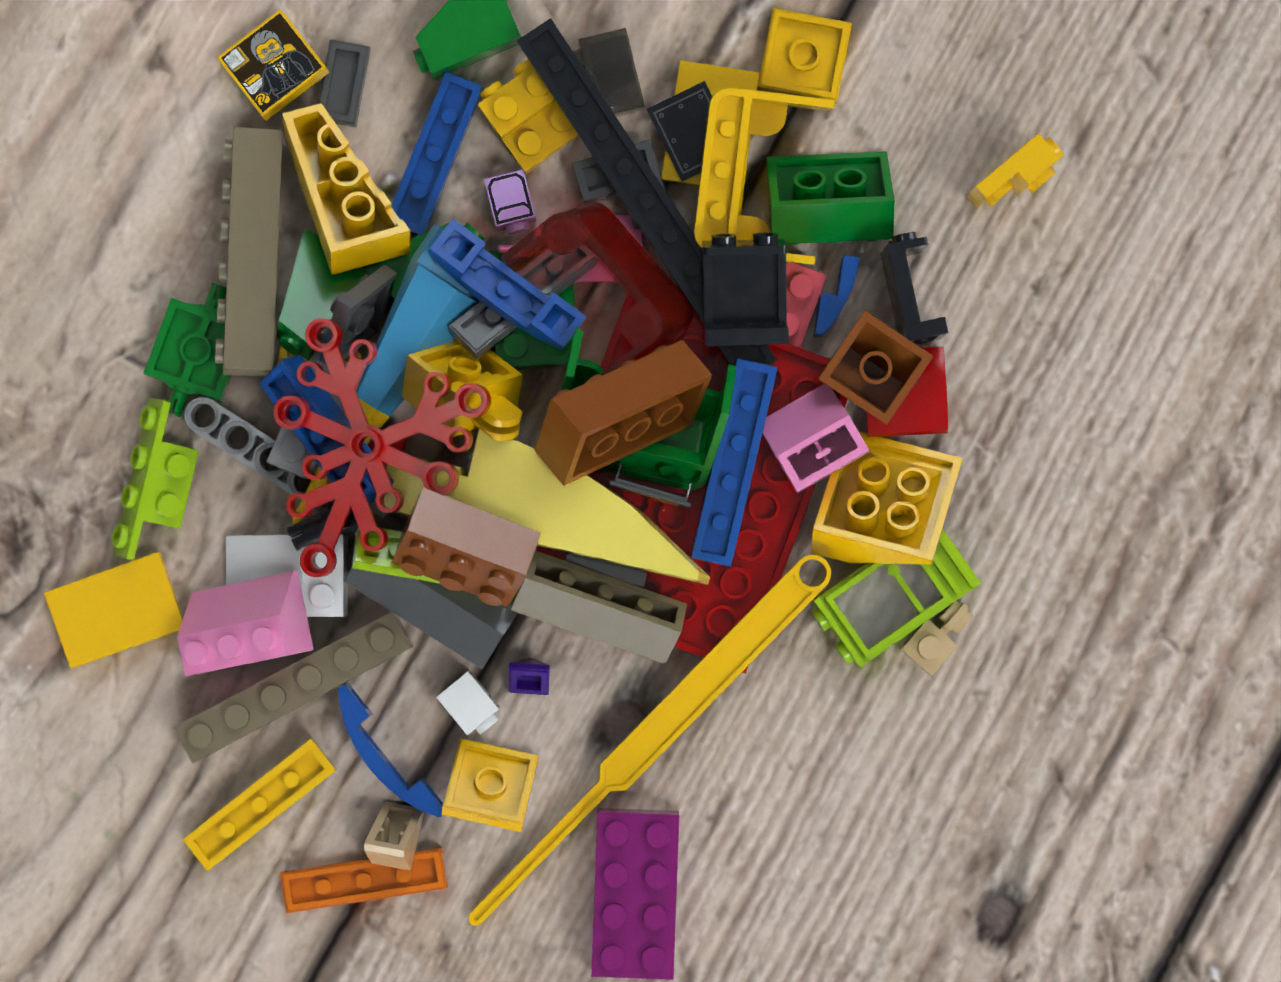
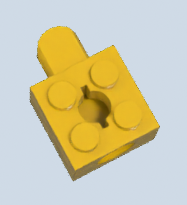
M457 340L407 355L402 397L415 408L418 407L425 390V377L431 372H443L450 377L452 387L446 396L440 398L438 406L454 400L457 390L461 386L470 383L484 386L491 396V406L483 416L472 418L461 415L443 424L452 428L464 427L469 431L479 428L495 441H510L518 436L523 413L518 408L523 374L489 349L478 359H475ZM438 376L432 381V389L435 392H440L444 387V382ZM473 393L469 398V404L473 409L481 405V397L478 393ZM459 431L454 436L462 435L463 433Z

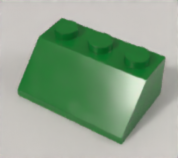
M887 151L766 157L770 232L777 233L778 239H785L787 245L845 241L872 242L892 239L894 233L895 200Z

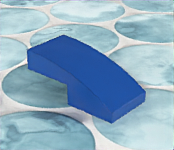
M844 255L840 263L836 295L821 293L819 296L814 337L821 338L842 311L852 290L860 257Z

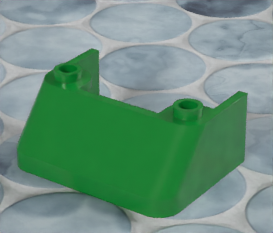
M575 328L560 391L564 389L572 390L581 386L597 374L605 375L603 369L598 364L578 358L584 331L582 329ZM728 365L720 391L707 388L692 426L599 470L617 474L620 463H622L620 475L688 490L689 483H692L690 490L703 487L708 480L729 417L737 366Z

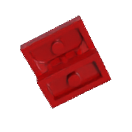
M944 347L922 348L934 357L887 425L865 411L867 437L948 434Z

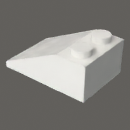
M289 535L226 536V585L298 570L307 617L348 616V584L344 582L348 575V535L339 536L334 548L337 557L336 567L331 574L325 577H311L304 573L300 565V556L307 546L297 551ZM315 541V542H313V543H311V544H309V545L317 544L318 541ZM321 552L317 554L315 559L317 566L323 568L327 563L325 554Z

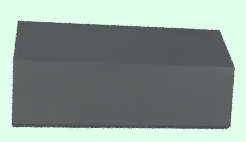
M387 513L378 526L402 532L405 522ZM353 568L350 569L344 580L353 588L483 669L518 614L511 610L513 599L508 607L502 605L492 606L482 602L476 595L463 590L452 591L443 587L440 583Z

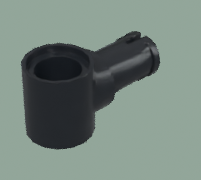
M335 500L319 508V513L286 527L288 535L292 538L291 541L297 551L319 540ZM356 519L345 523L341 534L344 532H356L358 528Z

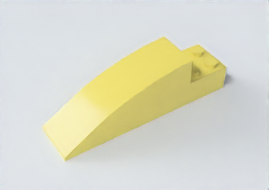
M479 429L469 471L465 468L454 466L459 474V482L456 489L445 496L540 532L537 546L706 585L709 584L710 576L643 511L607 486L587 475L563 486L536 453L535 449L516 440L495 441ZM388 464L386 470L393 479L394 483L392 486L400 490L404 497L402 508L394 513L409 516L424 487L422 479ZM444 470L440 471L437 475V482L441 486H445L449 482V475ZM389 492L384 497V504L388 508H392L396 503V498L393 493Z

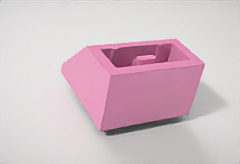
M826 384L819 386L767 416L765 419L762 434L796 493L803 491L869 452L849 414L831 387Z

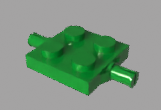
M211 283V288L204 305L188 304L171 298L143 373L146 376L163 381L173 389L169 399L171 403L169 414L180 418L188 395H202L222 402L232 376L223 375V364L215 363L216 339H224L225 323H217L218 299H224L227 290L222 285L219 286L216 283Z

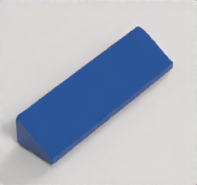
M297 355L283 358L260 382V386L274 405L284 396H299L307 401L311 411L351 428L348 418L328 391L319 387L304 386L298 381L297 369L302 363L306 362L302 356ZM310 367L307 368L305 377L307 381L312 382L316 375ZM293 405L290 408V417L293 420H297L300 417L301 410L297 405ZM304 426L299 429H292L311 455H323L345 445ZM364 441V442H363V449H364V451L367 452V453L372 452V451L370 450V448L368 447V445H367V444L365 443V441ZM315 459L316 463L322 469L320 461ZM351 462L331 469L327 475L330 482L332 483L344 478ZM367 470L361 485L368 503L376 498L377 493ZM389 475V478H390V480H391V483L393 484V483H394V482H393V479H392V478L390 477V475Z

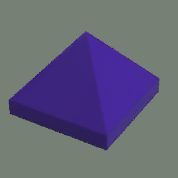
M531 657L509 663L508 692L549 695L550 665Z

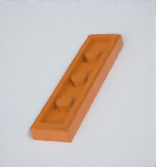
M442 847L415 851L411 871L373 864L367 858L280 873L286 913L448 888Z

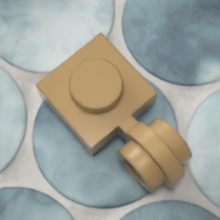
M955 601L939 616V619L944 622L940 628L936 627L930 620L919 626L900 650L926 673L933 676L958 647L947 636V633L953 630L958 634L964 629L973 617L968 612L970 607L964 602L959 604Z

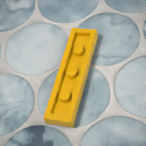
M311 738L182 840L208 872L338 769L316 741Z

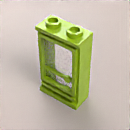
M942 529L932 564L864 563L815 597L812 602L817 608L812 610L811 613L824 632L831 628L840 640L834 646L846 664L849 665L854 661L861 668L966 593L979 586L981 582L944 529Z

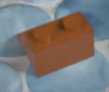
M864 310L819 374L818 379L887 425L934 356Z

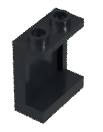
M777 233L753 234V240H736L735 234L711 235V241H702L703 318L706 346L789 344L786 311L787 243L785 239H778Z
M908 232L893 236L892 240L888 242V245L880 253L897 332L913 343L921 344L939 340L949 332L945 317L922 322L920 320L907 256L922 253L929 243L927 236L917 238L916 232Z

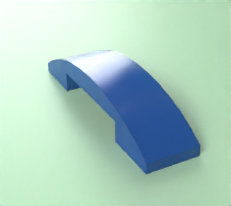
M452 219L428 250L429 254L461 286L491 310L526 333L563 350L574 335L575 328H579L586 316L554 292L549 297L483 249L486 242Z
M349 683L343 684L338 688L342 717L349 736L366 765L399 798L425 813L441 817L443 807L441 799L424 778L412 787L407 784L361 725L373 713Z

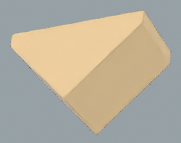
M385 801L364 842V852L370 862L411 871L424 812L413 806Z

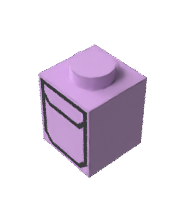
M524 170L484 179L497 231L506 230L507 235H513L530 230L529 223L536 222L537 220Z

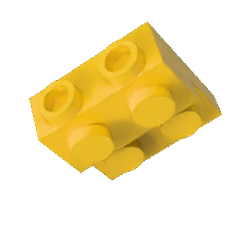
M528 59L513 70L516 77L503 86L500 81H497L482 91L480 96L483 101L478 104L481 113L522 170H524L525 174L579 137Z
M1038 133L977 184L967 195V198L976 208L980 207L984 202L992 207L1011 189L1017 195L1026 188L1031 193H1034L1056 173L1052 166L1064 154L1055 141L1050 137L1044 140Z

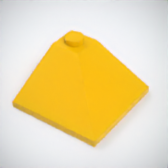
M859 432L869 452L830 475L813 527L811 553L848 563L932 564L963 458L883 437H867V433Z

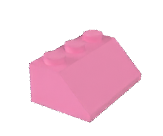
M298 570L192 592L177 635L185 677L313 651Z

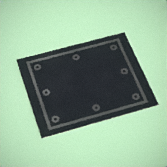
M705 81L647 109L681 181L701 173L708 107L712 98Z

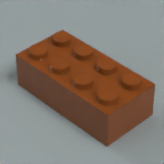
M683 340L668 347L665 345L659 346L650 355L636 361L628 360L610 373L603 376L597 374L581 386L572 390L564 389L556 393L549 402V408L544 423L540 428L535 451L563 486L692 426L711 380L712 373Z

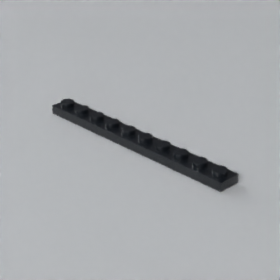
M548 19L518 39V45L704 324L702 248L696 243L693 232L552 19ZM767 345L718 346L730 365H735L736 357L769 365L777 361Z

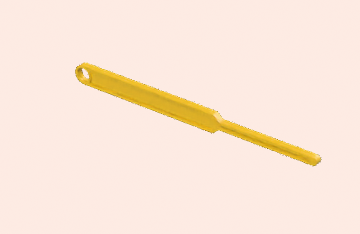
M808 554L800 558L601 762L600 779L475 906L468 917L472 925L478 926L482 924L610 791L627 790L826 587L831 578V568L823 557L816 554ZM808 560L821 562L826 570L824 580L816 586L805 584L799 575L800 567Z

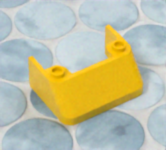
M733 87L721 89L713 95L708 107L694 223V238L701 248L702 241H711V235L735 234L736 240H753V234L771 233L769 226L762 219L741 215L751 135L771 136L779 132L785 124L788 106L828 111L834 109L835 100ZM786 253V261L815 265V256Z

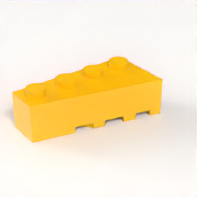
M322 103L282 113L284 140L331 274L342 273L410 254V229L403 219L400 220L394 212L392 203L383 191L380 192L369 176V170L362 160L359 161L349 147L348 140Z

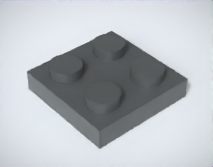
M383 265L371 275L365 274L354 288L347 293L345 291L341 292L331 305L330 311L333 313L331 320L335 321L342 331V340L339 348L344 359L349 356V349L354 341L358 339L370 340L379 332L397 273L386 265ZM326 328L321 338L325 344L332 339V332L329 328ZM321 352L319 361L327 365L323 353Z

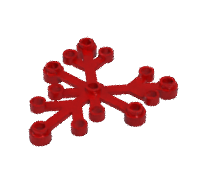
M318 318L307 326L305 339L310 348L323 353L330 374L325 372L319 363L308 361L298 367L297 379L304 386L319 387L339 396L351 428L311 411L307 401L299 396L289 395L280 398L276 402L273 412L276 422L283 428L299 429L304 426L345 444L323 455H309L302 463V472L307 478L312 480L323 479L329 474L331 469L351 462L344 478L308 493L292 494L287 499V512L295 518L308 517L312 514L314 508L335 500L318 543L307 546L300 556L302 570L311 577H325L334 571L337 564L334 548L351 508L361 532L360 543L362 547L368 551H379L387 545V532L382 527L377 526L361 485L367 470L377 493L376 505L385 513L399 511L403 506L404 497L400 490L393 488L384 462L421 478L426 489L439 494L447 495L456 489L459 482V474L452 464L444 461L428 463L389 445L418 433H423L445 443L453 452H465L473 444L472 433L467 428H452L443 423L461 415L472 418L481 417L487 413L491 406L489 391L482 385L472 383L461 386L457 390L454 400L438 406L440 398L450 392L452 382L450 377L443 372H431L424 379L425 390L414 417L383 430L377 426L370 425L356 389L366 365L371 364L376 359L377 347L370 340L358 339L354 341L349 349L350 359L346 366L339 348L342 340L340 326L333 320ZM329 328L332 332V339L325 344L321 340V333L324 329ZM362 344H366L369 348V355L364 360L360 359L357 353L358 348ZM312 366L316 370V378L309 382L305 377V372L307 368ZM439 376L443 379L444 387L440 392H435L432 389V381L435 377ZM473 393H478L481 397V405L476 409H473L469 404V398ZM293 405H297L301 410L300 417L297 420H293L289 414L290 408ZM459 431L465 436V443L460 448L456 447L453 443V436ZM368 437L375 444L373 451L370 453L365 452L363 449V442ZM315 459L319 460L322 465L321 472L318 475H314L310 469V465ZM442 470L446 471L449 475V482L445 486H441L437 482V475ZM389 492L393 493L396 498V503L392 508H388L384 504V497ZM298 498H302L306 503V508L302 513H298L295 509V501ZM372 531H376L380 536L379 544L375 547L368 541V535ZM320 552L325 554L327 558V563L323 568L318 567L315 561L317 554Z

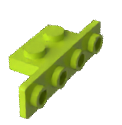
M149 398L148 404L141 411L139 426L142 430L139 443L134 446L130 456L132 473L129 484L125 485L121 494L123 511L120 524L118 523L115 526L111 538V543L114 547L113 555L134 560L143 521L181 529L199 450L162 442L171 405L170 401Z

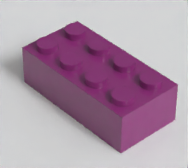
M598 808L591 977L674 980L679 811Z

